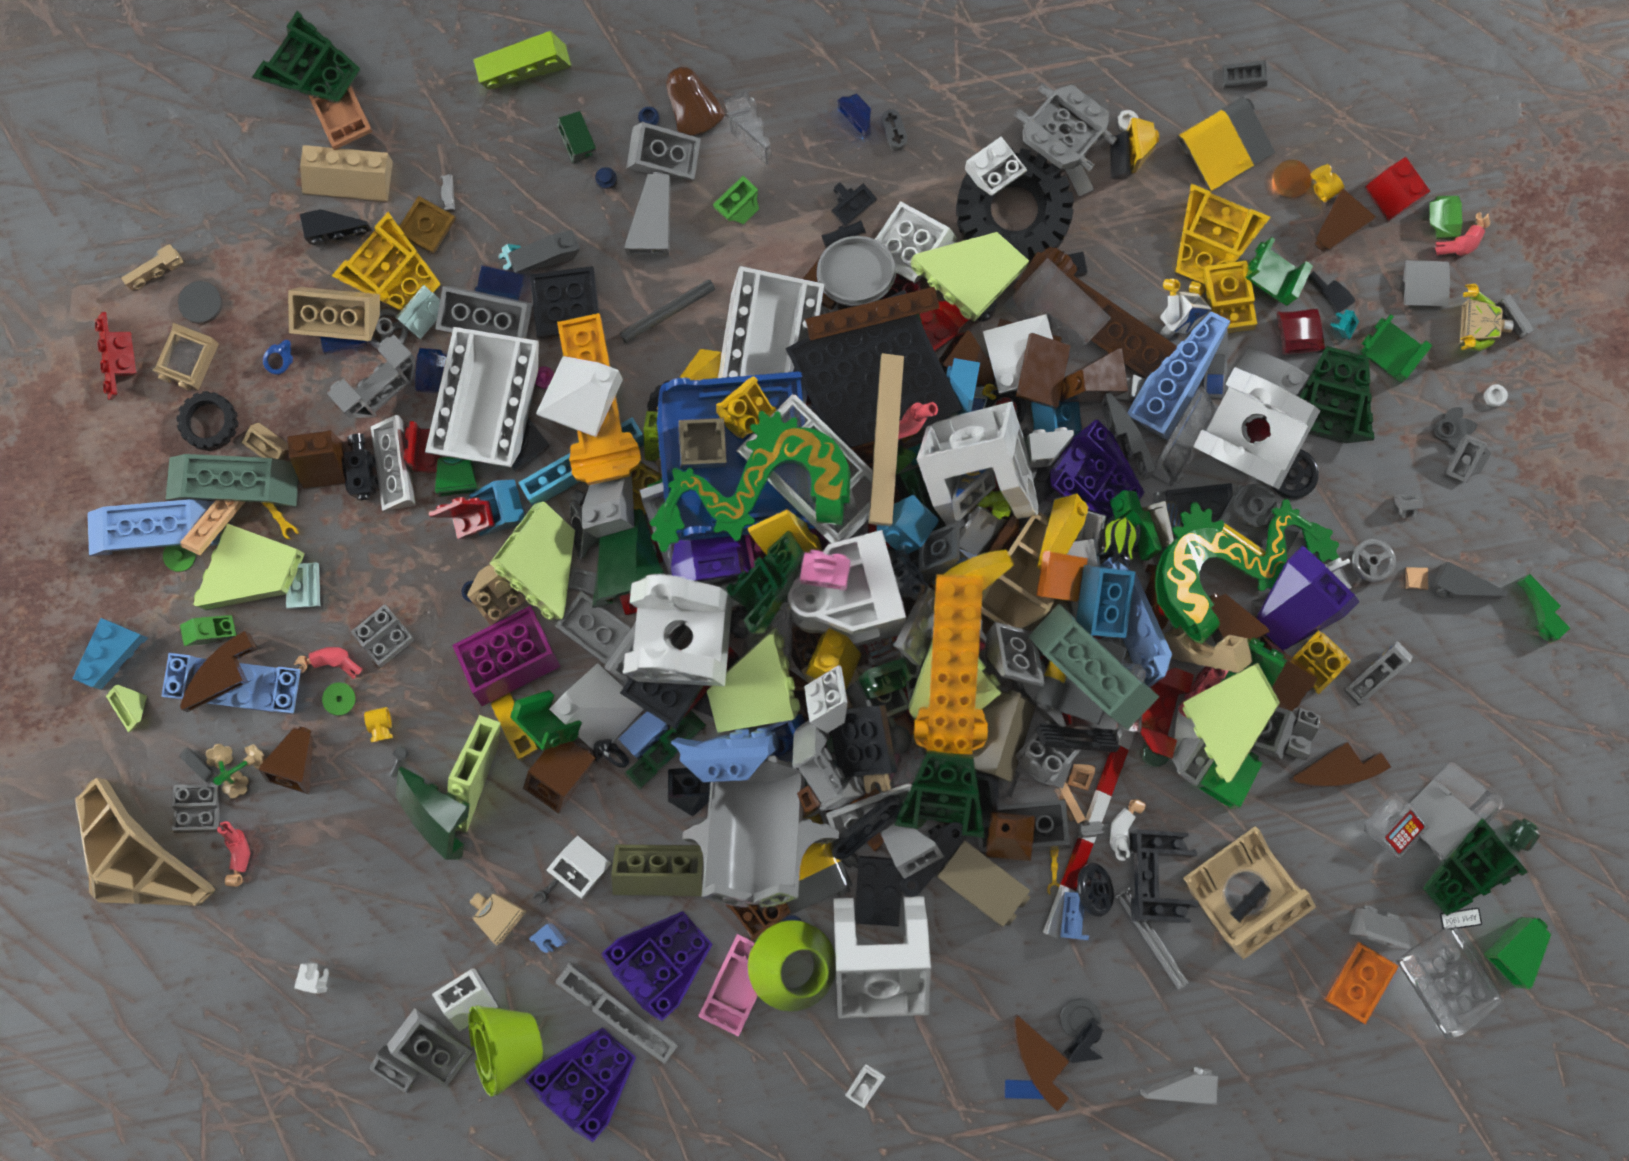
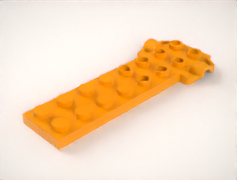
M600 313L557 322L563 356L598 362L610 367ZM615 396L597 437L577 430L579 443L572 444L570 447L569 461L572 475L577 481L586 482L588 486L630 477L631 472L637 469L641 462L638 443L633 438L631 432L623 433Z
M936 574L929 707H921L914 722L915 741L917 745L926 748L927 751L972 754L973 750L982 748L987 741L988 723L986 722L984 712L981 709H975L983 576Z

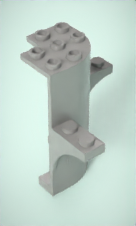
M768 756L748 780L711 782L708 819L683 831L682 840L698 844L701 847L704 859L702 898L739 907H749V904L769 907L798 898L800 864L807 848L813 843L828 844L839 839V830L830 828L827 824L813 823L811 819L803 818V806L797 792L804 788L805 777L799 768L794 769L792 767L793 762H784L778 760L776 756Z

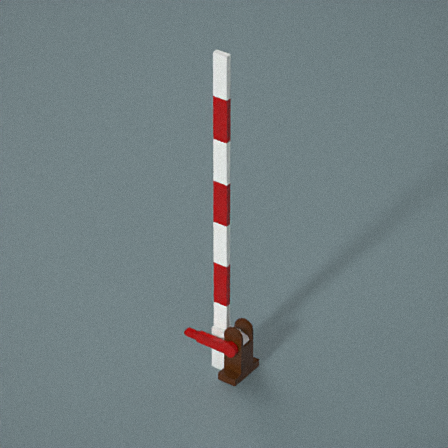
M1148 564L1145 572L1150 574L1151 578L1145 594L1164 635L1174 626L1158 605L1155 590L1156 569L1158 565ZM1120 724L1116 735L1117 745H1120V748L1116 752H1110L1083 825H1087L1088 822L1103 821L1136 733V729L1133 727L1127 730ZM1097 834L1078 836L1043 933L1057 939L1059 938L1062 927L1065 892L1076 893L1078 874L1088 861Z

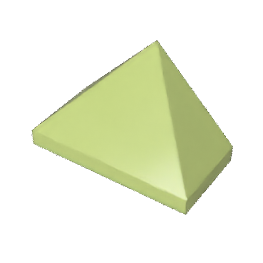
M115 685L106 697L129 733L141 721L147 695Z

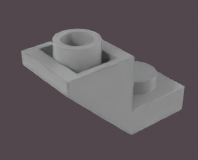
M1299 708L1296 715L1297 720L1285 753L1307 761L1310 755L1311 742L1319 729L1320 715L1315 714L1313 711Z

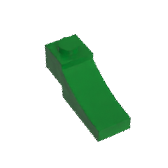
M1123 490L1110 500L1116 520L1126 517L1134 528L1137 525L1141 526L1140 541L1138 543V552L1141 560L1149 561L1161 552L1162 547L1150 512L1142 510L1137 492Z
M1531 574L1522 577L1517 584L1523 589L1532 603L1538 620V624L1535 627L1539 630V635L1546 641L1554 642L1559 640L1570 629L1555 613L1561 605Z

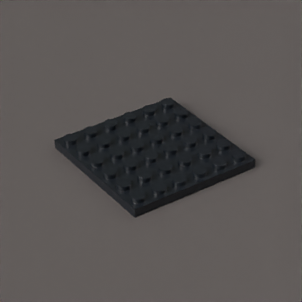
M904 289L890 297L906 294V291ZM917 314L811 341L807 337L785 348L796 371L802 373L801 381L819 418L849 448L875 441L882 353L904 356L899 421L902 420L906 410L915 403L924 405L934 402L938 407V413L935 416L927 417L921 429L962 410Z

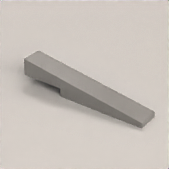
M568 963L556 979L555 983L662 1063L665 1064L677 1048L678 1044L572 964Z

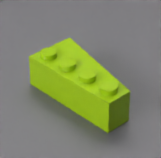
M552 31L473 59L479 83L487 89H496L501 85L571 68L566 44Z

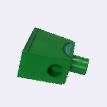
M453 457L438 458L435 493L439 497L469 494L480 489L471 460Z

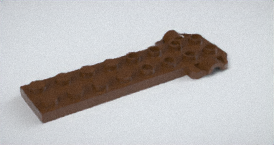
M1053 247L1047 248L1042 253L1038 251L1013 287L1016 289L1014 296L1016 306L1034 316H1041L1050 312L1108 353L1122 349L1124 364L1146 379L1162 365L1166 357H1169L1177 349L1175 344L1075 277L1074 274L1077 271V266L1072 262L1071 257L1058 248Z

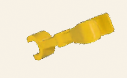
M261 502L280 524L282 534L286 539L291 540L287 535L289 529H293L298 534V529L287 522L282 513L272 503Z
M1049 850L1052 857V882L1047 886V893L1051 895V886L1056 885L1058 889L1060 887V884L1057 883V857L1059 850Z

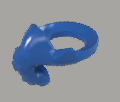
M284 340L278 345L274 344L265 352L263 364L268 372L280 375L293 363L289 340ZM272 353H278L283 358V365L278 370L269 366L268 358Z

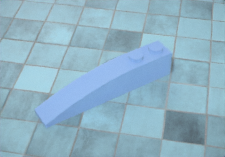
M1210 311L1191 331V334L1177 346V349L1169 357H1166L1162 365L1148 376L1127 412L1132 420L1148 431L1168 440L1202 381L1225 335L1230 320Z

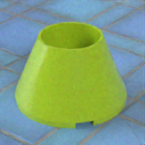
M787 920L772 925L760 934L749 953L748 976L754 991L765 1003L779 1010L800 1011L815 1005L828 993L835 979L836 955L830 940L820 929L803 921ZM797 950H809L814 962L811 977L799 987L786 988L781 980V967L788 955Z
M480 1005L470 1007L468 1029L471 1047L475 1046L478 1059L474 1060L475 1066L486 1093L490 1097L498 1096L542 1062L543 1048L540 1032L531 1013Z

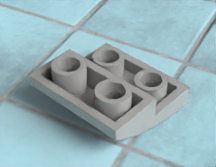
M1405 260L1403 304L1449 306V262Z
M978 506L969 514V520L966 525L959 529V547L977 555L984 554L1007 520L1003 517L998 519L988 509Z
M386 604L351 631L360 645L369 653L380 668L415 641Z
M215 784L173 785L171 807L174 809L172 831L174 833L218 832L217 828L220 821L219 786Z

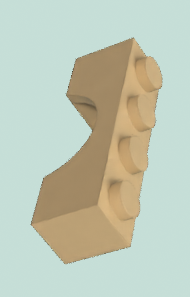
M1180 626L1176 629L1173 627L1164 634L1172 653L1171 659L1213 667L1215 669H1223L1233 673L1243 671L1252 662L1247 638L1228 635L1214 647L1206 642L1203 644L1196 643L1188 637Z

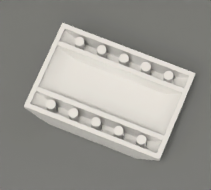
M739 266L731 292L718 378L797 372L785 348L809 337L805 319L820 315L824 284ZM801 381L803 403L806 405L807 392Z
M453 327L425 452L512 467L521 450L538 373L539 342Z

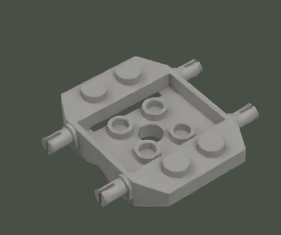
M1042 83L1038 91L1048 97L1046 102L1033 116H1028L1021 109L1014 115V117L1024 123L1023 142L1060 169H1074L1080 164L1090 172L1095 164L1085 158L1088 151L1102 138L1111 145L1118 139L1107 129L1109 111L1074 85L1052 90ZM1069 111H1071L1073 114L1078 116L1083 121L1077 120L1075 117L1070 115ZM1084 122H1086L1088 125H1090V126H1091L1092 128H1094V129H1093V130L1089 129ZM1059 129H1066L1069 134H1063Z

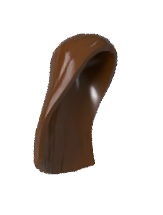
M681 66L673 69L668 74L666 88L674 111L678 132L690 136L700 134L715 127L723 119L725 113L720 103L692 69Z

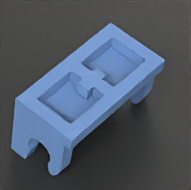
M647 711L619 740L639 760L670 728L662 720Z
M1065 892L1061 937L1089 940V936L1082 935L1084 907L1078 893Z
M553 923L546 924L529 938L531 942H535L545 953L554 951L553 947H551L553 944L556 947L560 945L563 947L568 943Z

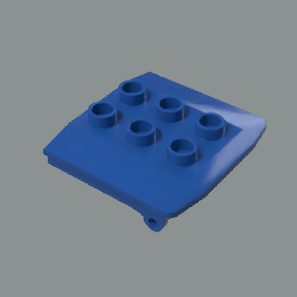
M798 371L702 380L676 378L664 383L659 389L657 432L665 502L671 491L668 484L674 481L672 469L678 468L683 472L687 471V469H680L679 420L720 418L716 412V404L721 403L751 377L757 378L759 387L771 406L775 407L776 410L792 394L796 395L803 402L801 388L802 373ZM794 406L782 417L783 423H786L793 417L797 418V428L805 424V417ZM724 424L726 466L695 468L693 471L695 475L701 476L724 497L730 498L737 490L747 460L741 457L736 450L754 432L749 433L743 439L738 438ZM785 463L777 467L774 472L815 511L814 502L811 498L810 473L804 467L792 463ZM768 481L755 506L749 513L755 520V524L788 510L806 522L809 530L816 529ZM696 491L685 492L679 498L676 505L679 508L682 522L685 525L683 530L677 531L680 541L731 537L726 531L719 534L714 532L717 520L709 514ZM753 525L745 526L742 531V536L751 535L748 531V528Z

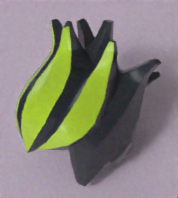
M1111 516L1103 527L1101 533L1102 549L1096 555H1106V560L1113 557V564L1117 559L1121 558L1125 565L1129 567V560H1132V552L1139 551L1138 543L1140 541L1141 526L1137 525L1134 528L1126 517L1114 520L1115 516Z

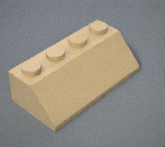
M303 145L300 163L302 193L304 195L388 202L393 161L388 153L340 148L333 150V148Z
M307 287L288 290L289 333L364 341L372 339L380 317V294Z

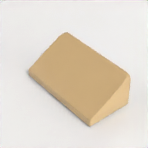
M260 423L251 425L242 441V444L262 458L283 460L289 453L288 443Z

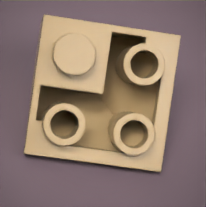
M491 564L478 572L467 596L487 622L493 625L524 603L526 599L521 592L514 590L510 586V582L505 577L499 576Z

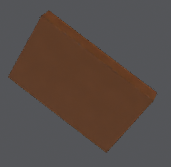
M1030 333L1016 397L1050 408H1058L1071 345Z

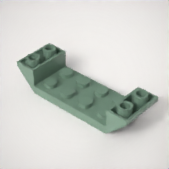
M182 454L169 458L166 501L203 499L272 503L274 506L297 507L299 478L292 463L289 461L261 457Z
M1060 604L1028 636L1054 665L1102 710L1127 730L1159 698L1143 681L1141 682L1078 624L1075 618Z

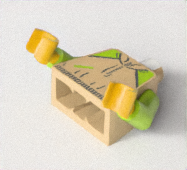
M1473 283L1465 285L1469 292L1463 293V297H1470V299L1462 304L1460 344L1465 345L1461 347L1462 350L1470 349L1480 352L1492 346L1501 337V332L1511 333L1513 330V320L1502 319V308L1496 306L1493 301L1479 292L1478 285Z

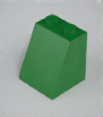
M1250 751L1234 778L1227 783L1225 779H1221L1215 769L1217 764L1214 760L1199 784L1194 787L1230 809L1240 808L1263 763L1258 760V755Z
M1520 917L1483 955L1515 988L1531 989L1552 934L1547 930V924L1540 918Z

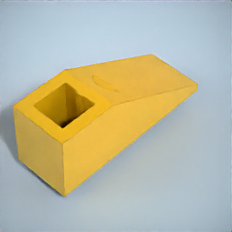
M510 693L490 703L518 760L523 761L541 751L540 747L510 718L515 704Z

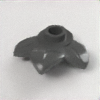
M1454 407L1446 412L1444 419L1436 423L1434 432L1439 439L1448 441L1450 446L1456 449L1465 434H1472L1478 425L1470 419L1463 418L1462 407ZM1442 427H1446L1448 429L1447 434L1442 432Z

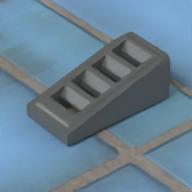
M1266 60L1223 65L1224 87L1268 85ZM1243 70V79L1239 80L1238 71ZM1247 70H1251L1252 78H1248ZM1256 70H1260V77H1256ZM1230 71H1234V80L1230 81Z

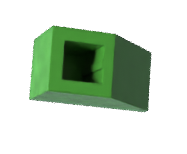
M232 615L192 618L180 625L184 646L204 645L236 636Z

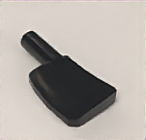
M1315 271L1308 276L1321 290V293L1330 302L1336 313L1342 312L1355 302V298L1336 280L1327 285Z

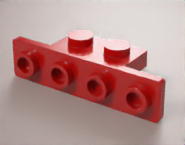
M101 312L98 318L95 319V330L99 332L100 337L97 343L98 351L102 352L100 369L105 375L103 391L107 394L108 400H113L117 395L115 376H134L136 374L131 332H109L106 312Z

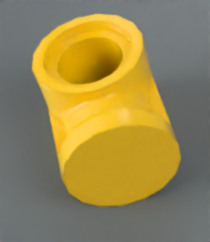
M1330 164L1320 166L1310 174L1312 179L1316 181V184H1314L1315 193L1323 202L1329 201L1344 189V184L1340 177L1333 172L1331 173L1332 168Z
M388 707L364 712L366 728L369 733H372L371 743L393 739V735L389 732V729L392 728V721Z

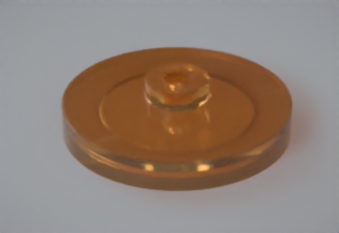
M1286 160L1277 166L1273 173L1272 181L1274 188L1279 194L1287 198H1297L1307 192L1311 185L1312 177L1309 168L1304 163L1298 160Z

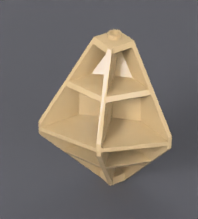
M1040 512L1038 515L1030 517L1008 551L1014 565L982 593L981 620L984 635L987 634L995 622L1034 631L1058 604L1069 612L1067 600L1037 596L1040 569L1037 567L1050 519Z
M93 779L88 783L86 789L76 797L75 803L89 877V893L98 902L201 906L216 891L208 881L164 850L127 813L106 779Z

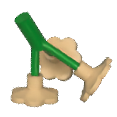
M216 744L205 753L207 765L215 766L221 772V774L214 778V784L219 786L224 783L222 791L228 794L231 799H236L239 795H245L248 791L249 779L238 770L252 764L259 770L260 765L265 761L264 754L254 744L245 747L247 757L243 759L242 763L229 771L225 770L224 766L233 761L231 747Z

